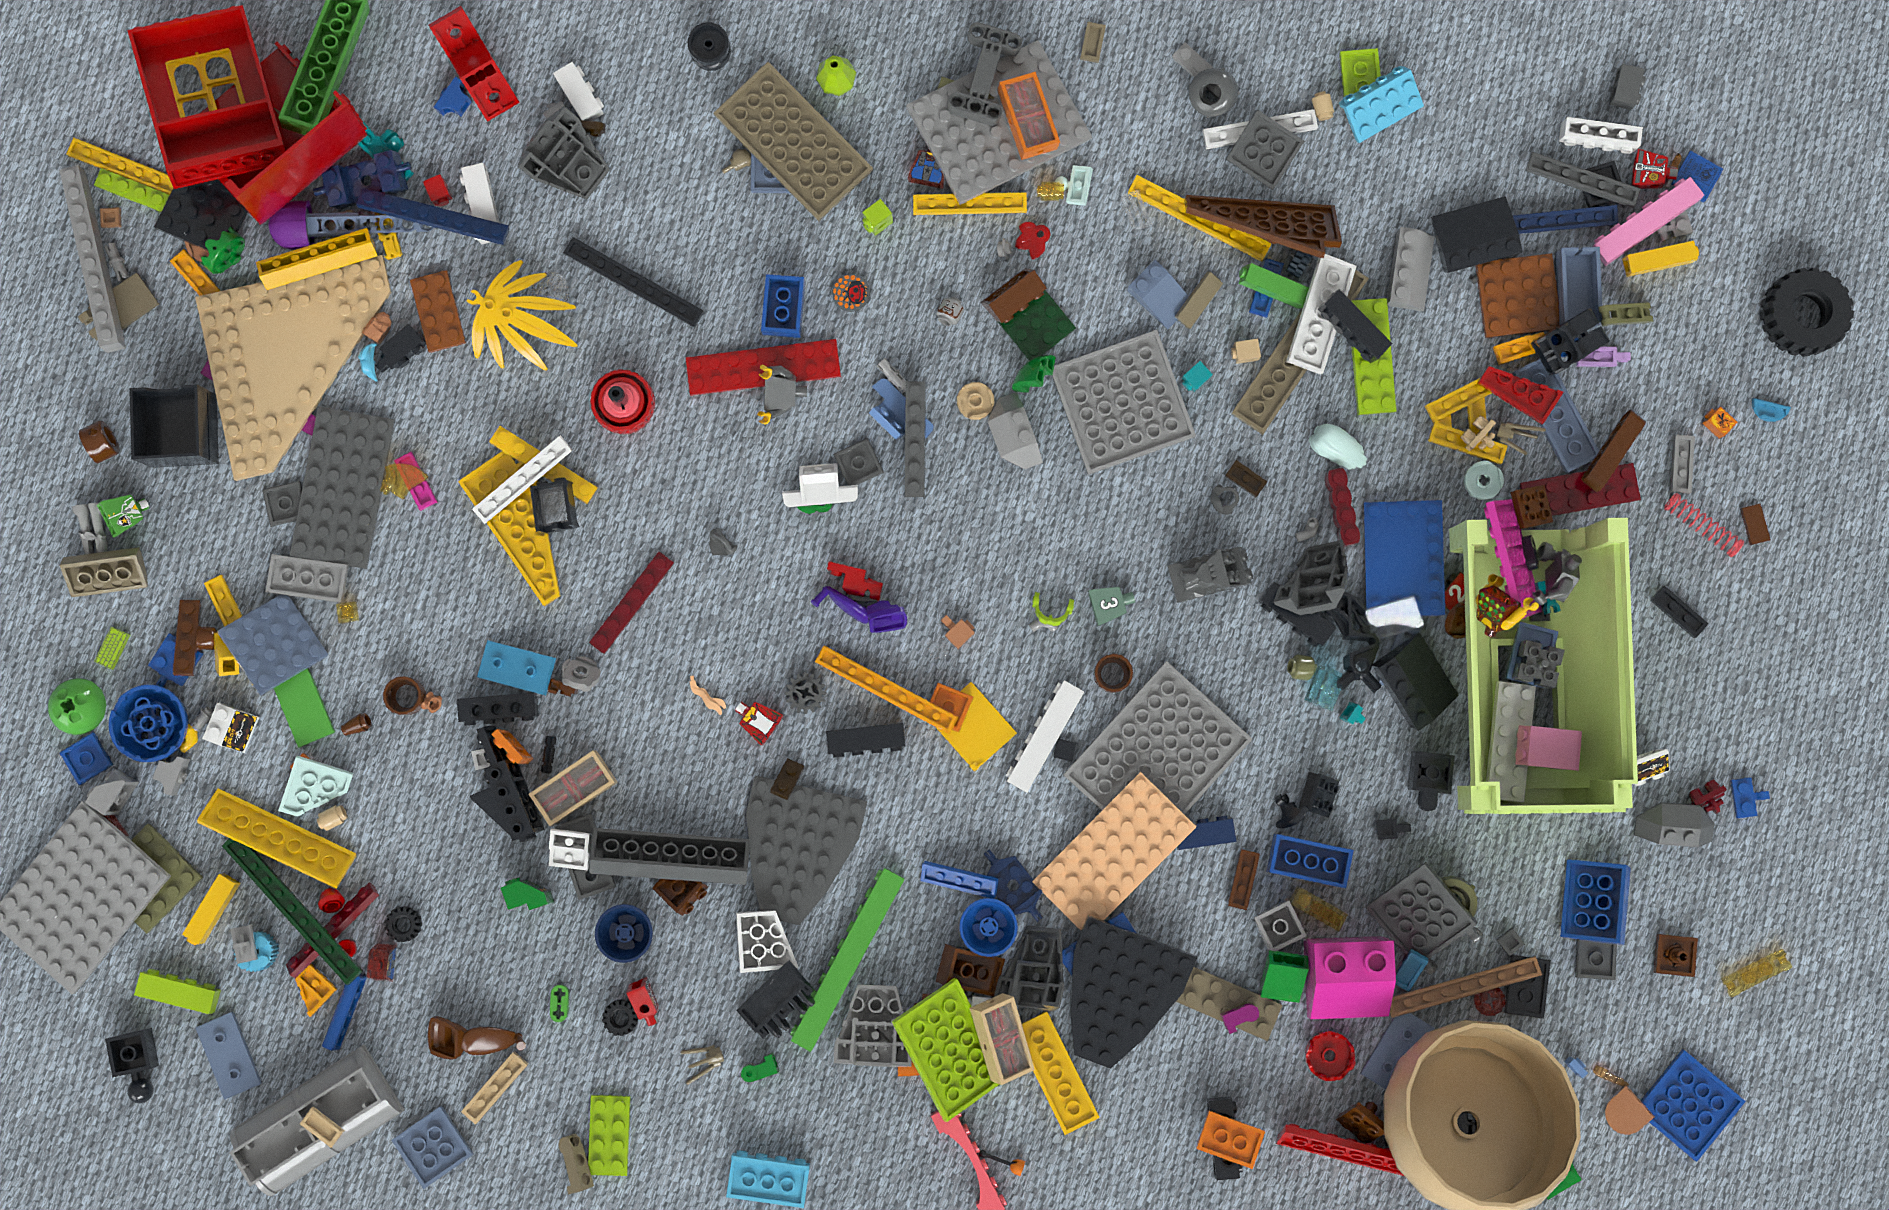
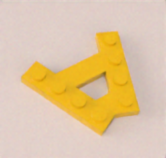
M1479 379L1424 406L1433 422L1428 438L1429 442L1500 465L1503 463L1508 445L1493 441L1495 445L1492 448L1486 446L1481 450L1478 447L1482 443L1480 441L1473 449L1468 451L1465 448L1467 444L1460 438L1464 431L1452 428L1451 414L1467 406L1469 429L1475 435L1479 432L1473 425V422L1480 415L1486 419L1484 397L1492 394L1477 384Z

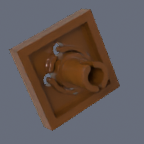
M1544 485L1510 492L1519 529L1553 522Z
M1657 934L1654 973L1695 977L1698 938Z
M1368 1101L1365 1106L1357 1102L1341 1112L1336 1119L1345 1129L1349 1130L1358 1140L1365 1144L1384 1134V1122L1374 1115L1378 1107L1373 1102Z

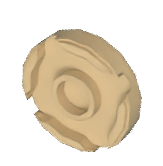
M971 382L964 385L957 396V407L960 413L971 420H980L987 417L994 407L992 390L980 382Z

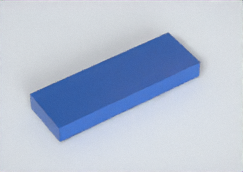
M1266 258L1263 268L1281 275L1284 263ZM1255 291L1249 313L1267 318L1273 298Z

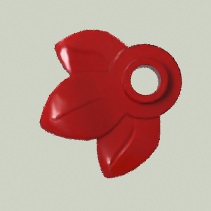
M1024 222L1019 225L1022 234L1017 238L1015 247L1021 250L1029 249L1031 259H1036L1044 253L1045 243L1050 239L1051 232L1045 225ZM1039 231L1044 232V235L1041 238L1038 237Z

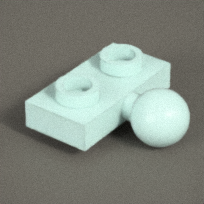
M1073 165L1070 181L1063 176L1056 178L1054 181L1056 190L1062 192L1068 189L1066 198L1068 204L1086 206L1093 169L1087 166Z

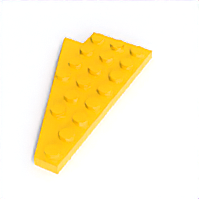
M501 451L458 482L474 506H476L521 469L524 464L521 462L516 464L510 455ZM529 487L490 519L487 525L545 607L561 595L549 534L538 533L535 529Z

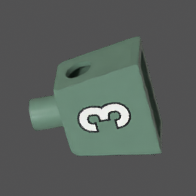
M1120 587L1088 590L1097 627L1126 614L1125 606L1135 603L1133 592L1122 594Z

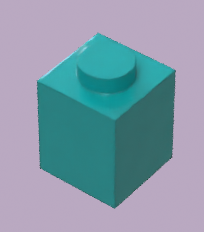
M1199 361L1183 375L1182 384L1188 391L1192 390L1195 393L1213 374Z

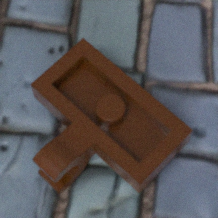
M552 678L550 679L548 692L556 695L558 690H561L560 694L571 697L572 694H577L579 689L564 685L560 680Z

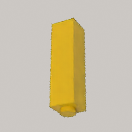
M1694 241L1629 254L1622 259L1626 277L1693 263L1699 259V249L1695 246Z
M225 873L218 874L182 933L183 936L187 937V942L193 945L205 943L241 884L239 881Z

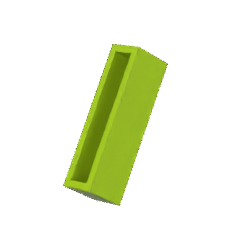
M155 969L140 972L134 993L135 996L206 1014L215 1013L221 992L220 989L215 988L216 985L211 983H204V985L196 984L197 980L185 978V980L178 979V975L167 973L166 976L159 974L160 971Z

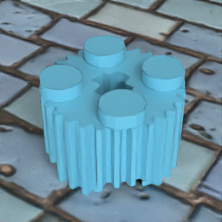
M253 932L256 949H259L258 959L239 963L238 966L241 969L250 970V972L261 971L269 968L270 965H273L272 962L276 961L275 958L278 957L276 955L279 954L277 951L279 944L267 932Z

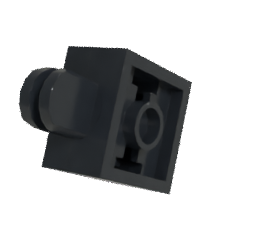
M1411 751L1408 790L1419 791L1418 806L1421 810H1435L1438 803V793L1451 794L1455 755Z

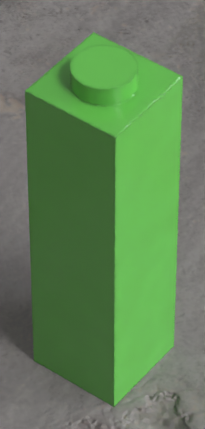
M1253 263L1243 266L1239 272L1240 280L1238 284L1295 308H1303L1309 287Z

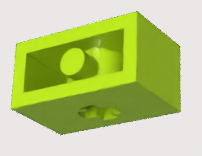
M881 198L862 212L863 226L869 234L872 232L876 236L893 223L892 212Z

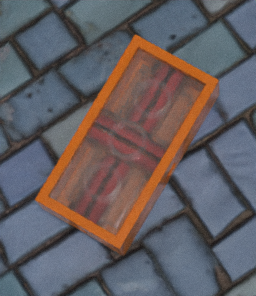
M1036 71L1001 81L997 91L1021 160L1057 150L1060 140Z

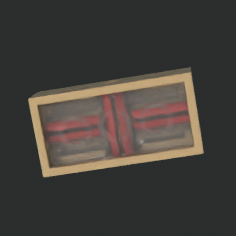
M593 750L529 793V796L549 826H555L618 782L599 753Z
M1002 993L970 1007L991 1081L1003 1085L1035 1070L1013 996Z

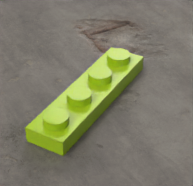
M102 168L94 183L95 187L162 212L170 196Z

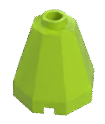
M832 55L819 63L816 81L824 93L841 96L853 89L856 71L847 58Z

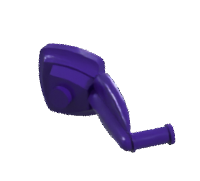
M828 585L823 587L819 594L811 600V603L818 607L829 594L833 602L850 617L863 624L869 623L871 633L900 630L907 625L908 619L905 609L897 604L891 605L888 600L878 601L865 608Z

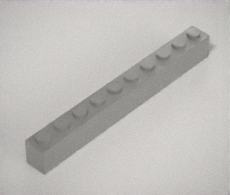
M78 165L60 169L99 347L107 353L126 349L86 172Z

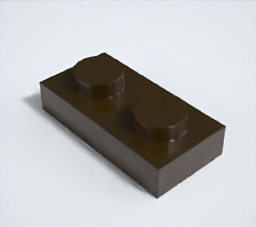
M1237 460L1225 475L1226 478L1255 498L1268 482Z
M787 758L770 789V793L788 800L804 770V765Z

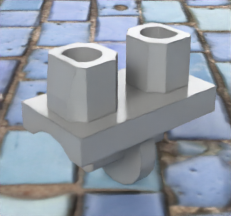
M252 924L230 929L237 964L257 960L258 956Z

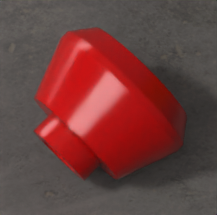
M327 888L320 894L318 908L325 913H334L343 907L345 899L337 889Z

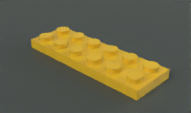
M1045 1011L1021 1023L1035 1069L1033 1072L1064 1135L1100 1118L1048 1012Z

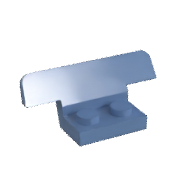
M883 378L872 387L885 400L879 406L874 407L869 414L895 439H899L905 434L906 398L887 379ZM926 418L927 438L933 431V424Z

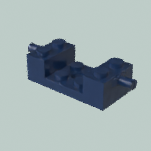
M388 150L374 154V159L346 167L335 165L328 168L322 174L323 186L313 188V193L315 196L326 194L329 206L332 208L342 209L357 205L356 203L362 188L389 195L409 190L404 171L411 170L412 167L409 161L402 163L400 153ZM366 176H370L372 180L369 186L364 185V178Z

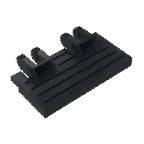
M789 960L736 1011L762 1039L769 1033L773 1034L776 1038H780L782 1032L775 1022L780 1028L787 1031L790 1025L785 1018L793 1010L796 1009L801 1014H805L808 1011L800 998L810 1007L815 1004V1000L810 995L814 988Z

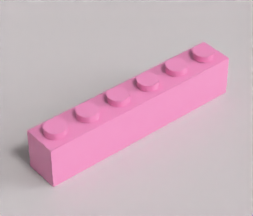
M1691 177L1687 180L1682 178L1674 184L1675 188L1670 192L1668 189L1658 196L1659 199L1654 203L1649 201L1645 204L1640 213H1632L1626 218L1627 222L1622 225L1618 223L1612 227L1610 234L1607 236L1601 235L1595 239L1593 247H1600V260L1604 266L1613 262L1700 201L1704 194Z

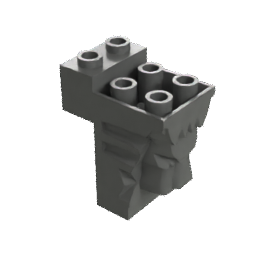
M1242 547L1218 549L1211 552V554H1204L1202 557H1195L1168 565L1177 603L1252 584L1253 574L1246 563L1248 561L1246 550H1243Z

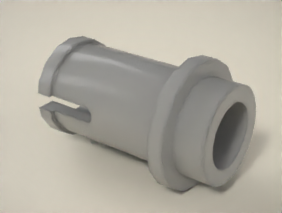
M209 707L202 708L200 710L201 713L190 723L196 731L200 732L211 719L213 710Z

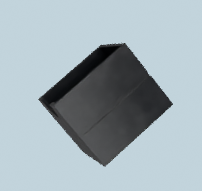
M197 384L181 385V387L174 389L129 388L131 460L152 468L219 464L216 394Z

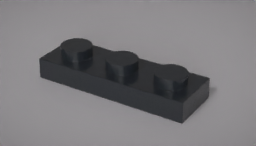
M1665 585L1650 600L1693 638H1697L1709 624Z

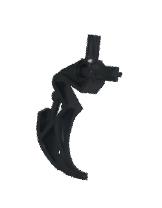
M1345 591L1336 608L1325 611L1329 613L1342 634V640L1366 641L1369 646L1343 657V669L1346 672L1335 683L1338 689L1344 690L1354 680H1362L1375 693L1382 685L1370 671L1372 668L1371 664L1374 663L1379 649V638L1370 632V627L1365 625L1360 616L1366 614V606L1357 597ZM1352 612L1360 627L1358 630L1352 627ZM1356 664L1360 667L1361 671L1356 668Z

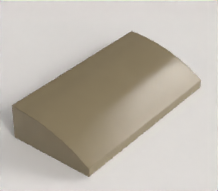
M140 547L63 557L59 565L71 597L148 587L147 574Z

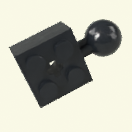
M152 1028L106 1038L105 1042L112 1078L131 1073L132 1082L127 1089L129 1099L138 1104L147 1102L152 1097L154 1088L152 1083L144 1078L143 1071L159 1066Z

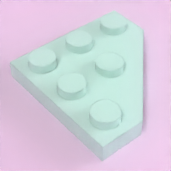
M296 756L278 811L300 816L310 809L327 803L331 799L348 792L354 773Z

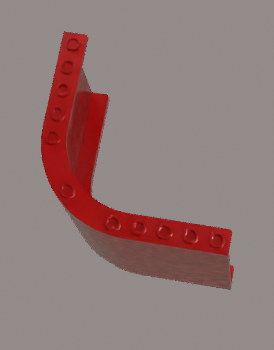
M275 42L274 44L277 49L260 62L273 109L276 108L281 111L301 61L297 57L293 59L290 56L292 52L285 44L281 46L278 42ZM235 84L215 100L217 109L241 104ZM336 90L332 92L336 99H334L329 115L306 135L281 128L279 115L274 109L286 151L266 168L218 179L260 225L266 222L367 136L365 132L367 127L363 124L359 114L355 111L351 101L344 93L339 94ZM206 107L200 113L209 112V108Z

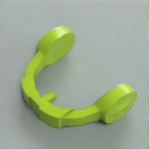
M1035 592L1032 599V607L1035 608L1036 616L1041 623L1058 626L1072 614L1074 599H1069L1067 610L1063 616L1052 618L1053 615H1049V618L1046 617L1039 610L1040 593Z

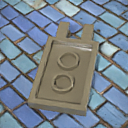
M137 272L113 288L122 330L159 305V302ZM90 306L88 307L89 310L84 311L78 316L80 321L86 326L93 321ZM94 327L88 332L93 339L98 340Z

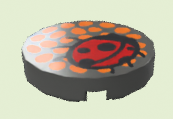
M843 275L833 285V300L843 311H859L869 301V285L859 275Z

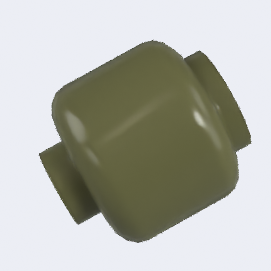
M1296 654L1288 661L1287 671L1294 679L1308 681L1317 673V664H1315L1311 656Z

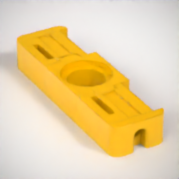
M374 212L375 215H384L381 213ZM377 218L378 222H375V226H378L377 229L381 230L379 226L380 218ZM386 218L383 221V225H389L392 229L394 222L392 219ZM397 232L387 235L378 233L379 240L384 246L386 254L384 257L387 260L402 256Z

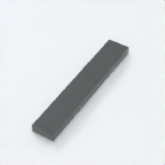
M1536 152L1531 153L1525 169L1527 172L1631 208L1635 207L1641 190L1640 188Z

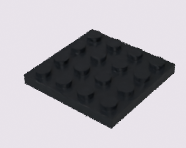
M216 179L182 188H173L154 227L161 232L208 251L205 242L209 239L219 240L223 231L231 233L228 230L229 227L238 232L248 211Z

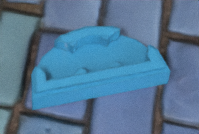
M1757 398L1752 399L1754 413L1766 422L1781 420L1791 409L1789 406Z

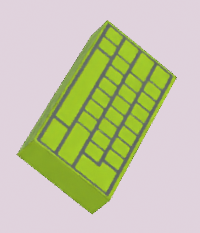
M111 627L94 662L114 670L130 635Z

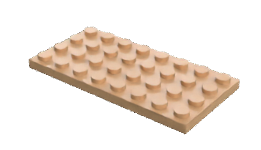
M1140 772L1032 882L1082 930L1087 915L1104 921L1197 826Z

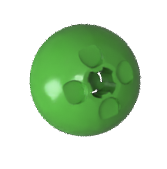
M82 678L70 679L59 684L51 693L48 701V714L53 724L61 731L72 735H82L94 730L101 723L106 712V700L102 690L92 681Z

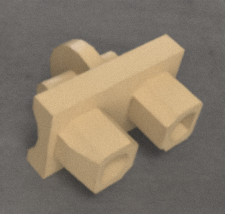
M1480 415L1473 422V425L1479 432L1475 435L1470 429H1467L1460 437L1467 444L1465 448L1470 451L1480 441L1482 443L1478 447L1481 450L1486 446L1492 448L1495 445L1492 441L1495 434L1492 432L1488 436L1486 434L1496 422L1492 419L1488 421Z

